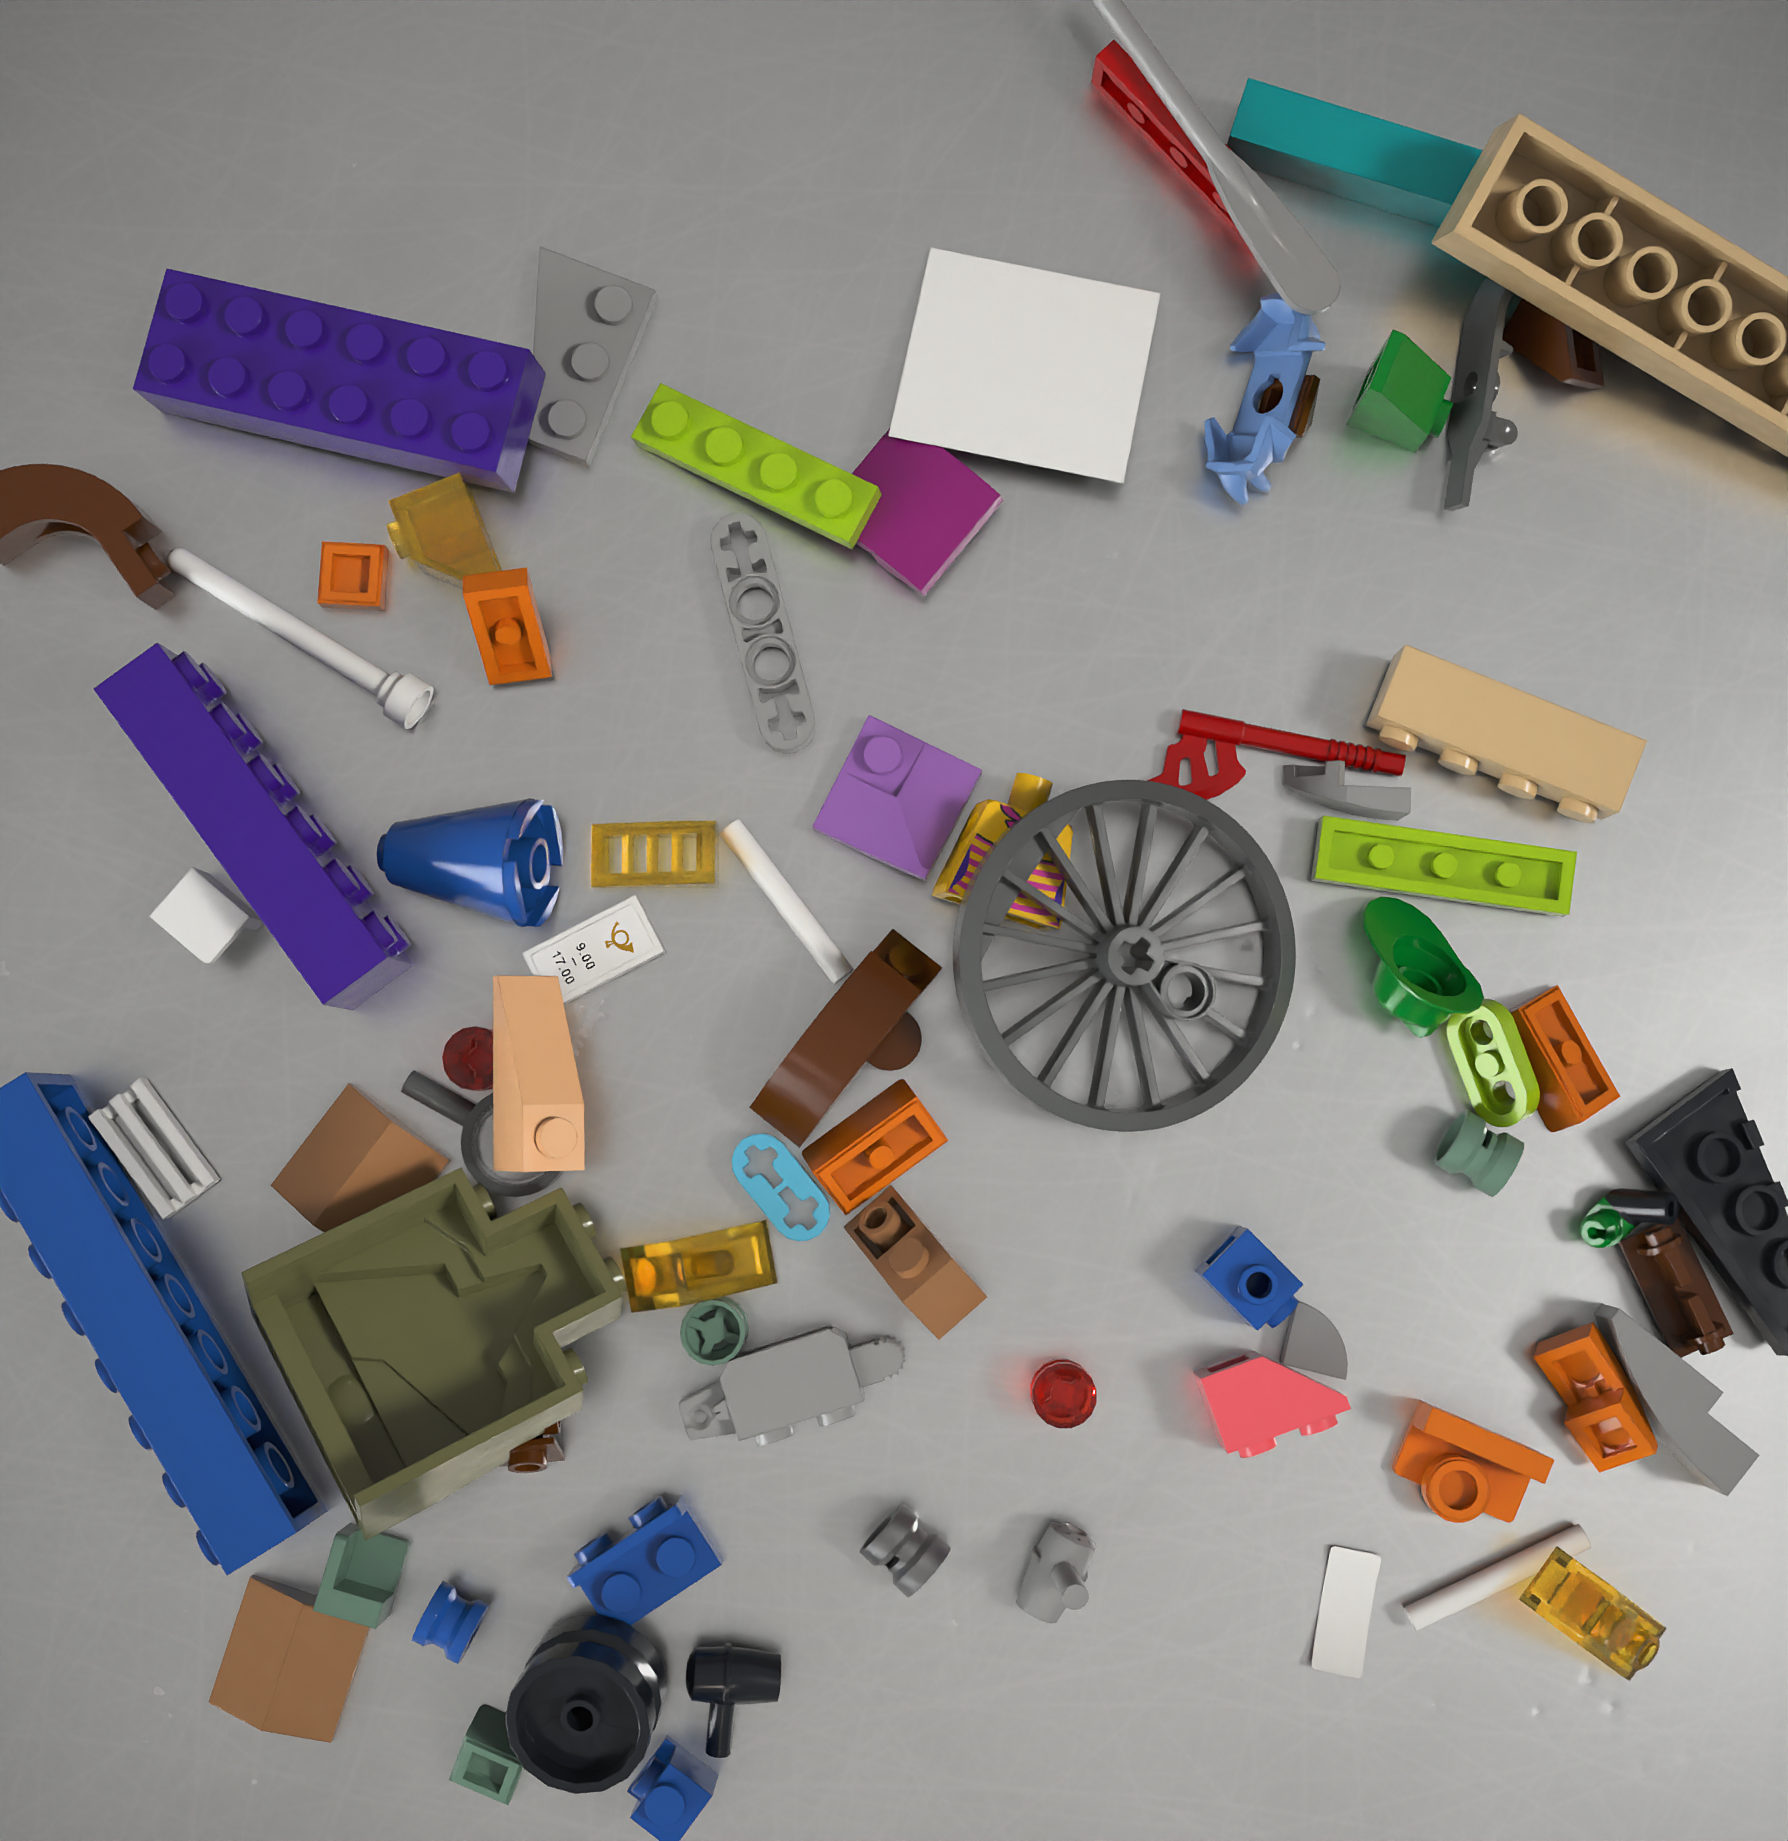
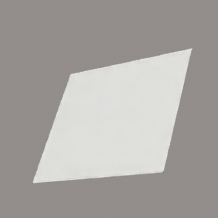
M930 247L888 436L1124 483L1161 293Z

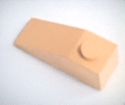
M493 976V1171L540 1172L585 1170L584 1100L558 976Z

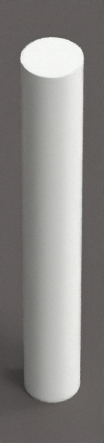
M737 819L720 832L721 837L831 982L836 984L854 970L742 821Z
M1577 1524L1405 1606L1404 1610L1411 1625L1417 1632L1590 1549V1541L1580 1524Z

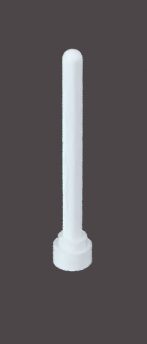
M174 548L169 552L167 564L171 570L376 695V702L383 707L384 716L403 728L409 729L413 727L428 708L434 688L412 673H407L403 676L398 672L390 675L184 548Z

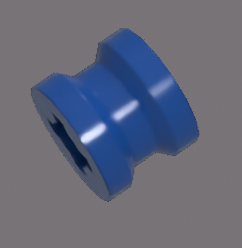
M443 1581L425 1609L413 1634L412 1641L421 1646L434 1644L444 1649L446 1659L459 1664L474 1640L490 1605L480 1599L467 1601L459 1597L456 1587Z

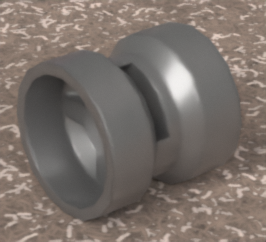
M901 1503L874 1530L863 1544L859 1553L873 1566L885 1565L888 1571L893 1574V1584L905 1596L910 1597L935 1573L948 1556L951 1547L937 1534H926L923 1530H920L917 1524V1516L904 1503Z

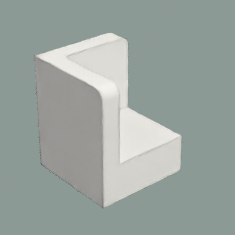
M193 867L150 915L155 922L206 964L215 963L244 928L257 931L263 924L256 912L214 876Z

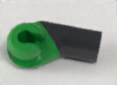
M1626 1188L1614 1189L1606 1194L1582 1220L1580 1225L1581 1237L1591 1247L1605 1248L1612 1247L1622 1241L1642 1222L1673 1225L1679 1211L1678 1199L1671 1192Z

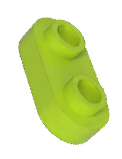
M1483 999L1478 1010L1469 1014L1454 1013L1449 1018L1447 1024V1038L1475 1112L1486 1123L1496 1127H1509L1530 1117L1538 1107L1540 1090L1518 1028L1509 1010L1495 1000ZM1484 1021H1486L1487 1024L1490 1026L1491 1031L1493 1033V1039L1488 1037L1484 1032ZM1506 1081L1512 1084L1515 1099L1507 1093Z

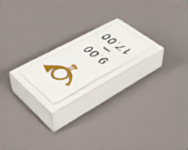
M633 895L523 952L522 955L533 976H558L565 1005L666 953L639 898Z

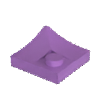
M868 715L812 826L813 830L873 859L926 881L982 775V769Z

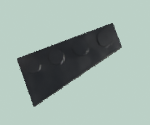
M1733 1068L1726 1069L1717 1073L1627 1140L1625 1144L1660 1192H1671L1676 1195L1679 1208L1677 1217L1777 1356H1788V1214L1785 1210V1207H1788V1199L1780 1181H1773L1760 1150V1146L1765 1144L1754 1119L1748 1120L1737 1095V1091L1742 1089Z

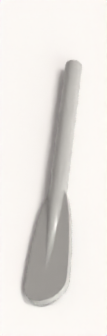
M1090 0L1206 162L1212 181L1232 221L1285 303L1293 310L1306 315H1316L1328 310L1339 296L1340 278L1333 265L1312 237L1258 174L1240 157L1228 149L1122 0Z

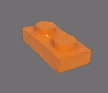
M527 567L463 576V597L489 685L552 677L551 656Z

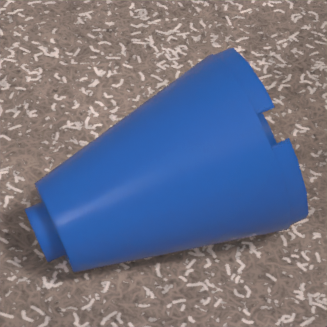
M531 798L399 821L392 824L387 834L381 836L377 846V864L379 869L385 872L387 880L392 885L517 926L540 927L549 918L560 886H549L548 884L551 865H563L561 826L556 810L552 805H542L544 800Z

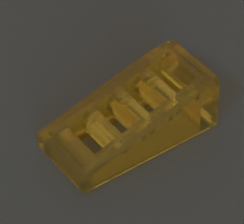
M717 821L592 824L591 887L719 888V825ZM610 838H622V873H610ZM635 838H647V872L635 873ZM660 838H672L671 872H660ZM685 838H696V871H685Z

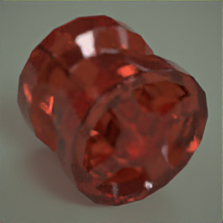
M477 1026L463 1028L453 1034L446 1043L442 1056L444 1071L450 1081L460 1088L472 1091L493 1089V1030Z
M1055 1358L1043 1363L1034 1372L1030 1382V1398L1037 1414L1045 1423L1056 1428H1073L1083 1424L1092 1415L1097 1403L1096 1387L1089 1373L1079 1363L1067 1358Z

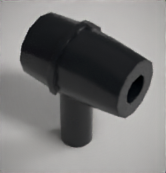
M725 1643L724 1646L694 1647L687 1661L686 1689L691 1701L710 1703L705 1748L707 1755L714 1758H725L731 1754L736 1705L778 1702L781 1686V1655L779 1653L732 1647L730 1643Z

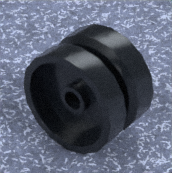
M602 1615L572 1617L548 1630L532 1651L524 1671L515 1683L510 1693L504 1718L509 1746L526 1771L549 1787L574 1794L602 1792L626 1780L645 1756L652 1732L655 1730L662 1713L668 1688L663 1661L650 1640L628 1623Z

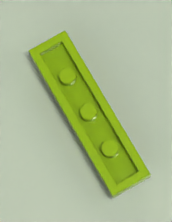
M662 383L659 384L631 435L632 440L637 446L850 549H853L882 495L878 486Z
M1323 815L1319 818L1311 881L1564 917L1570 914L1577 852Z

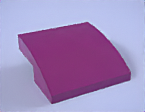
M889 428L852 473L878 486L882 494L856 544L871 553L881 567L925 596L1004 500L988 483L944 448L888 436Z

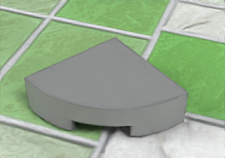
M1299 1301L1290 1316L1280 1363L1346 1380L1348 1367L1347 1353L1338 1330L1319 1310Z

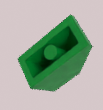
M1393 329L1367 371L1346 425L1416 452L1428 435L1438 438L1444 428L1453 402L1443 399L1451 377L1406 334Z

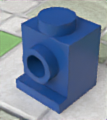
M667 1735L627 1790L629 1794L637 1799L630 1818L659 1841H680L713 1796L719 1774Z

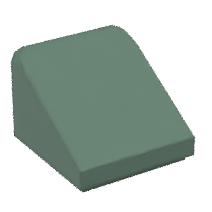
M482 1705L479 1707L465 1734L449 1780L509 1805L524 1768L509 1746L504 1719L506 1713L491 1706Z

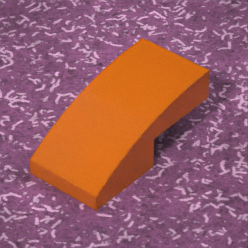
M1594 1322L1538 1342L1533 1358L1568 1406L1564 1424L1599 1473L1656 1454L1658 1444L1642 1405L1618 1359Z

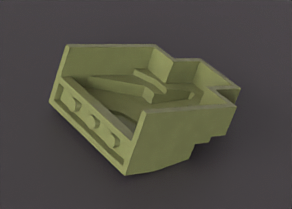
M461 1167L241 1272L252 1317L365 1541L431 1507L510 1460V1451L544 1433L545 1428L581 1410L584 1393L582 1386L588 1383L587 1374L576 1352L571 1347L564 1351L561 1348L619 1319L623 1303L622 1293L627 1291V1285L614 1259L610 1256L602 1259L591 1239L596 1237V1230L587 1210L580 1202L572 1206L562 1187L497 1218L495 1207L485 1187L481 1183L472 1186Z

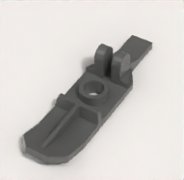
M1487 278L1478 288L1464 318L1452 398L1453 405L1450 411L1447 431L1452 452L1444 510L1455 511L1469 506L1474 469L1483 453L1510 445L1516 441L1518 436L1517 427L1512 421L1497 417V412L1491 411L1492 404L1500 387V376L1497 372L1499 359L1513 353V347L1502 340L1506 310L1513 292L1490 278Z

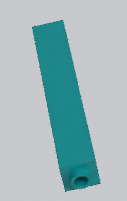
M1251 78L1247 79L1226 144L1252 170L1440 228L1483 151Z

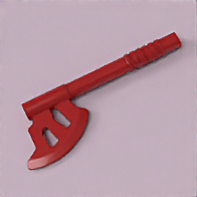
M1182 709L1177 727V734H1181L1182 738L1178 743L1167 747L1161 775L1147 781L1178 787L1206 800L1219 796L1239 783L1246 775L1245 768L1237 760L1236 746L1239 745L1324 761L1325 763L1326 761L1341 760L1345 761V767L1347 768L1352 767V769L1357 770L1360 768L1362 771L1370 770L1372 773L1379 772L1400 777L1404 771L1406 755L1383 751L1381 748L1372 749L1371 746L1363 747L1361 744L1354 745L1351 742L1347 744L1341 740L1337 742L1335 739L1328 740ZM1207 740L1214 741L1218 773L1213 776H1209L1204 757ZM1188 758L1191 783L1181 786L1179 784L1180 761Z

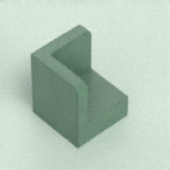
M349 1523L334 1537L313 1611L370 1628H378L390 1616L410 1548L409 1540L381 1532L365 1541L357 1524Z

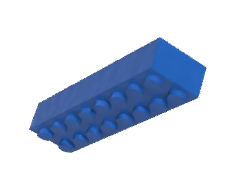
M25 1072L0 1087V1207L10 1220L16 1223L20 1222L32 1243L28 1247V1252L34 1266L45 1278H53L65 1299L61 1307L67 1322L77 1334L87 1336L99 1358L95 1360V1367L99 1377L113 1393L119 1392L132 1413L128 1419L129 1426L136 1440L146 1450L153 1449L166 1471L162 1475V1480L170 1498L179 1507H187L200 1529L196 1532V1539L202 1553L213 1565L217 1566L220 1564L228 1576L328 1512L130 1174L88 1118L93 1112L70 1074Z

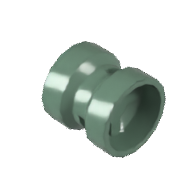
M1465 1109L1454 1120L1436 1151L1434 1164L1451 1174L1464 1173L1471 1178L1473 1187L1490 1197H1494L1505 1186L1516 1169L1524 1150V1142L1506 1132L1496 1134L1488 1130L1483 1118Z
M720 1295L705 1297L690 1308L682 1320L680 1329L682 1346L691 1358L701 1364L714 1366L726 1363L737 1355L747 1340L749 1332L748 1317L742 1306L730 1297Z

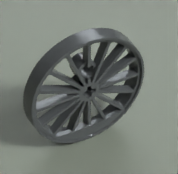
M1113 780L1085 785L1054 797L1026 813L1000 835L981 859L965 890L955 923L953 973L956 993L968 1029L985 1058L1003 1079L1040 1107L1065 1120L1100 1130L1135 1132L1164 1128L1191 1119L1227 1098L1255 1071L1274 1043L1288 1010L1295 977L1296 946L1290 907L1279 877L1261 847L1235 819L1213 803L1184 789L1152 781ZM1106 801H1130L1141 805L1123 911L1102 811V804ZM1083 807L1086 810L1106 915L1056 840L1073 816ZM1158 807L1191 821L1194 828L1139 914ZM1209 834L1234 860V868L1151 926ZM1046 852L1096 929L1027 882ZM1243 877L1246 879L1259 912L1258 920L1160 941L1159 938ZM1021 893L1090 940L1092 944L1001 927L1000 925L1018 894ZM1260 930L1263 933L1264 969L1261 977L1164 957L1165 951ZM994 936L1090 955L1088 958L983 981L981 961ZM1121 944L1132 945L1129 953L1136 959L1133 967L1123 966L1125 957L1118 952ZM1092 968L1000 1034L992 1017L985 991ZM1182 973L1191 983L1192 994L1191 997H1187L1183 1004L1185 1006L1177 1009L1169 1000L1168 986L1174 976ZM1213 978L1259 987L1260 993L1257 1004L1246 1030H1243L1212 1009L1216 999V984ZM1095 984L1036 1078L1021 1064L1008 1046ZM1139 995L1196 1080L1192 1088L1160 1102ZM1107 996L1088 1103L1082 1105L1058 1094L1050 1086ZM1124 1000L1144 1104L1141 1107L1131 1109H1105L1104 1103ZM1203 1017L1234 1038L1236 1046L1226 1059L1209 1074L1174 1020L1194 1021Z

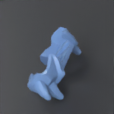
M1278 292L1261 298V309L1230 345L1231 351L1254 352L1255 364L1233 430L1226 435L1214 417L1205 420L1204 424L1205 443L1208 452V462H1206L1205 467L1218 474L1225 491L1241 505L1249 502L1247 488L1259 492H1268L1271 489V483L1264 475L1263 470L1270 463H1282L1290 444L1295 439L1296 435L1288 426L1312 353L1325 350L1326 343L1319 340L1321 336L1316 325L1312 322V315L1302 314L1290 308ZM1275 378H1279L1283 386V395L1279 404L1268 413H1259L1258 402L1262 393L1274 383Z

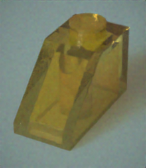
M460 473L388 500L395 521L386 524L400 559L410 556L411 560L423 573L460 589H463V576L503 571L471 488Z
M766 1220L620 1248L631 1313L682 1307L778 1283Z

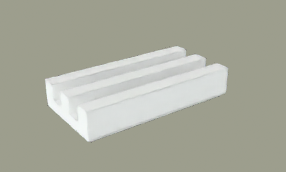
M139 1078L129 1085L130 1089L123 1094H117L109 1100L110 1104L103 1109H97L88 1118L161 1218L168 1219L221 1179L146 1078ZM137 1101H141L196 1176L197 1180L189 1185L132 1107ZM117 1116H120L177 1194L174 1198L170 1197L114 1119Z

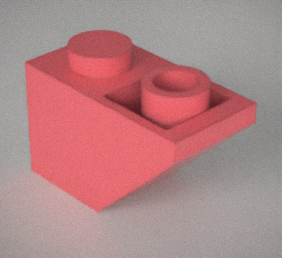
M1254 1350L1193 1372L1219 1445L1227 1454L1238 1450L1241 1458L1252 1457L1273 1449L1277 1446L1276 1436L1298 1428L1302 1436L1327 1430L1338 1424L1336 1414L1351 1409L1347 1396L1336 1389Z

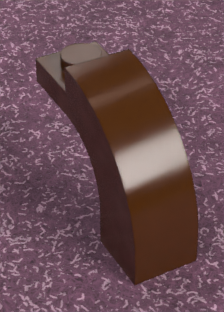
M27 464L0 470V564L3 566L7 565L34 545L50 537L63 534L85 535L98 541L138 599L156 610L176 596L164 579L172 571L159 551L149 542L160 534L162 530L144 510L112 485L95 475L63 465Z
M892 929L874 951L869 952L818 1014L775 1070L749 1108L800 1148L833 1108L870 1057L932 983L942 967L896 930Z

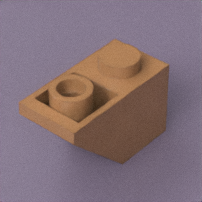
M892 1185L843 1227L902 1303L938 1340L987 1298L986 1294Z

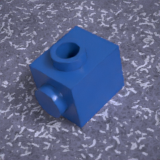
M1238 1226L1195 1270L1250 1327L1257 1331L1265 1323L1271 1328H1275L1283 1322L1297 1307L1299 1300L1294 1294L1304 1285L1248 1228Z

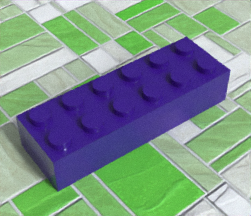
M166 268L133 390L163 413L514 493L546 373L532 352L527 348Z
M157 642L94 688L96 694L323 1005L354 1010L414 966L404 950L411 946L405 933L389 915L383 918L376 910L372 909L367 899L373 896L374 893L367 881L353 865L350 864L345 867L338 858L334 857L329 849L337 844L335 838L314 813L308 816L300 806L296 805L293 798L300 794L299 789L278 763L272 766L263 755L258 753L256 748L263 744V740L241 713L234 715L220 701L219 698L227 692L216 675L205 663L202 662L198 665L186 651L177 655Z

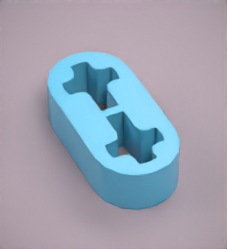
M766 1133L750 1135L737 1145L732 1156L733 1173L738 1182L776 1229L786 1238L795 1241H808L820 1235L827 1226L831 1215L830 1203L822 1189L787 1146L776 1136ZM755 1145L761 1151L772 1147L777 1152L778 1157L773 1160L772 1166L783 1180L777 1187H774L762 1173L753 1177L747 1174L745 1167L749 1165L751 1159L746 1151L751 1146ZM787 1186L801 1201L808 1199L810 1196L817 1201L819 1206L812 1213L817 1223L812 1228L808 1229L803 1223H798L791 1227L786 1222L784 1217L790 1213L791 1209L780 1192Z

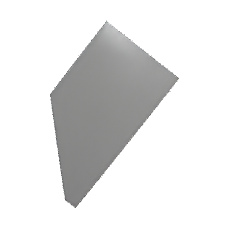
M1326 761L1325 766L1295 764L1283 766V786L1327 808L1356 816L1395 821L1411 813L1410 787L1344 785L1345 761Z

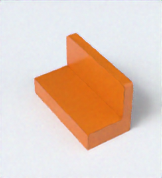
M1419 1399L1393 1462L1392 1470L1397 1475L1421 1485L1423 1473L1434 1459L1445 1454L1466 1456L1484 1469L1490 1481V1500L1483 1512L1510 1523L1515 1519L1530 1479L1545 1484L1554 1459L1533 1448Z

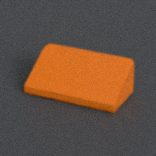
M1558 985L1509 1010L1514 1018L1539 1085L1540 1099L1537 1111L1550 1132H1557L1580 1124L1620 1097Z
M900 1079L807 1146L802 1151V1156L813 1174L846 1216L949 1140L904 1079Z

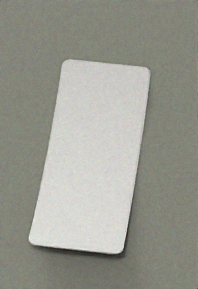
M1333 1546L1330 1549L1313 1647L1311 1666L1314 1670L1353 1678L1362 1677L1370 1616L1381 1563L1380 1555Z

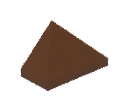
M1522 298L1503 330L1502 340L1511 345L1516 352L1561 382L1592 390L1604 387L1599 344Z

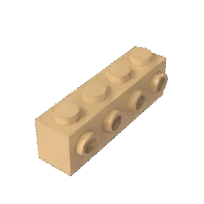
M1404 645L1393 656L1366 723V726L1381 731L1378 738L1387 745L1409 752H1414L1417 746L1440 755L1438 763L1449 770L1470 776L1475 775L1476 770L1500 779L1498 787L1501 790L1524 799H1534L1536 794L1560 803L1557 810L1561 814L1584 823H1594L1596 818L1602 820L1620 812L1647 740L1409 645Z

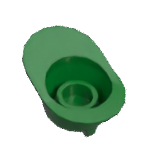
M1379 897L1367 904L1363 912V926L1373 948L1380 957L1373 980L1375 997L1382 1007L1400 1019L1419 1038L1431 1035L1454 1013L1469 1014L1480 1008L1484 999L1481 985L1462 964L1442 932L1428 916L1413 905L1397 898Z

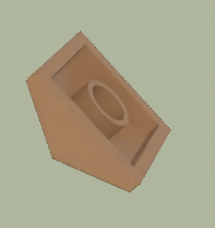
M348 1083L270 1186L314 1227L322 1232H327L437 1179L451 1159L353 1084Z
M252 1575L249 1578L208 1703L260 1731L331 1743L334 1740L370 1627L315 1612L313 1608L317 1595Z

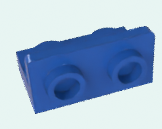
M682 1495L669 1504H666L661 1496L653 1499L628 1517L633 1528L613 1541L608 1533L604 1532L573 1554L579 1563L572 1568L566 1578L572 1588L580 1585L598 1615L624 1621L632 1625L722 1565L723 1558Z

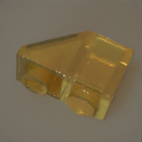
M1556 1546L1519 1598L1521 1602L1628 1681L1632 1679L1638 1670L1646 1668L1653 1661L1660 1647L1659 1639L1667 1629L1620 1591L1558 1546Z

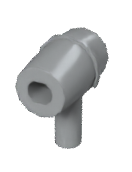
M1051 1522L1038 1546H1034L1031 1552L1032 1558L1016 1599L1017 1605L1022 1610L1041 1621L1057 1623L1066 1607L1078 1610L1086 1605L1089 1594L1083 1581L1086 1582L1088 1578L1087 1569L1096 1549V1544L1090 1536L1080 1528L1069 1523Z

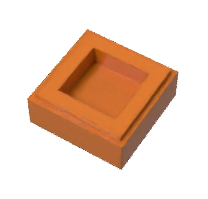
M322 541L317 603L322 608L385 611L389 549L381 544Z

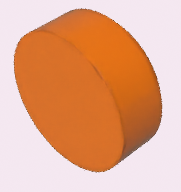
M1445 1454L1434 1459L1425 1469L1421 1480V1492L1427 1506L1438 1516L1450 1522L1463 1523L1475 1519L1485 1510L1490 1500L1491 1486L1486 1472L1475 1461L1460 1454Z

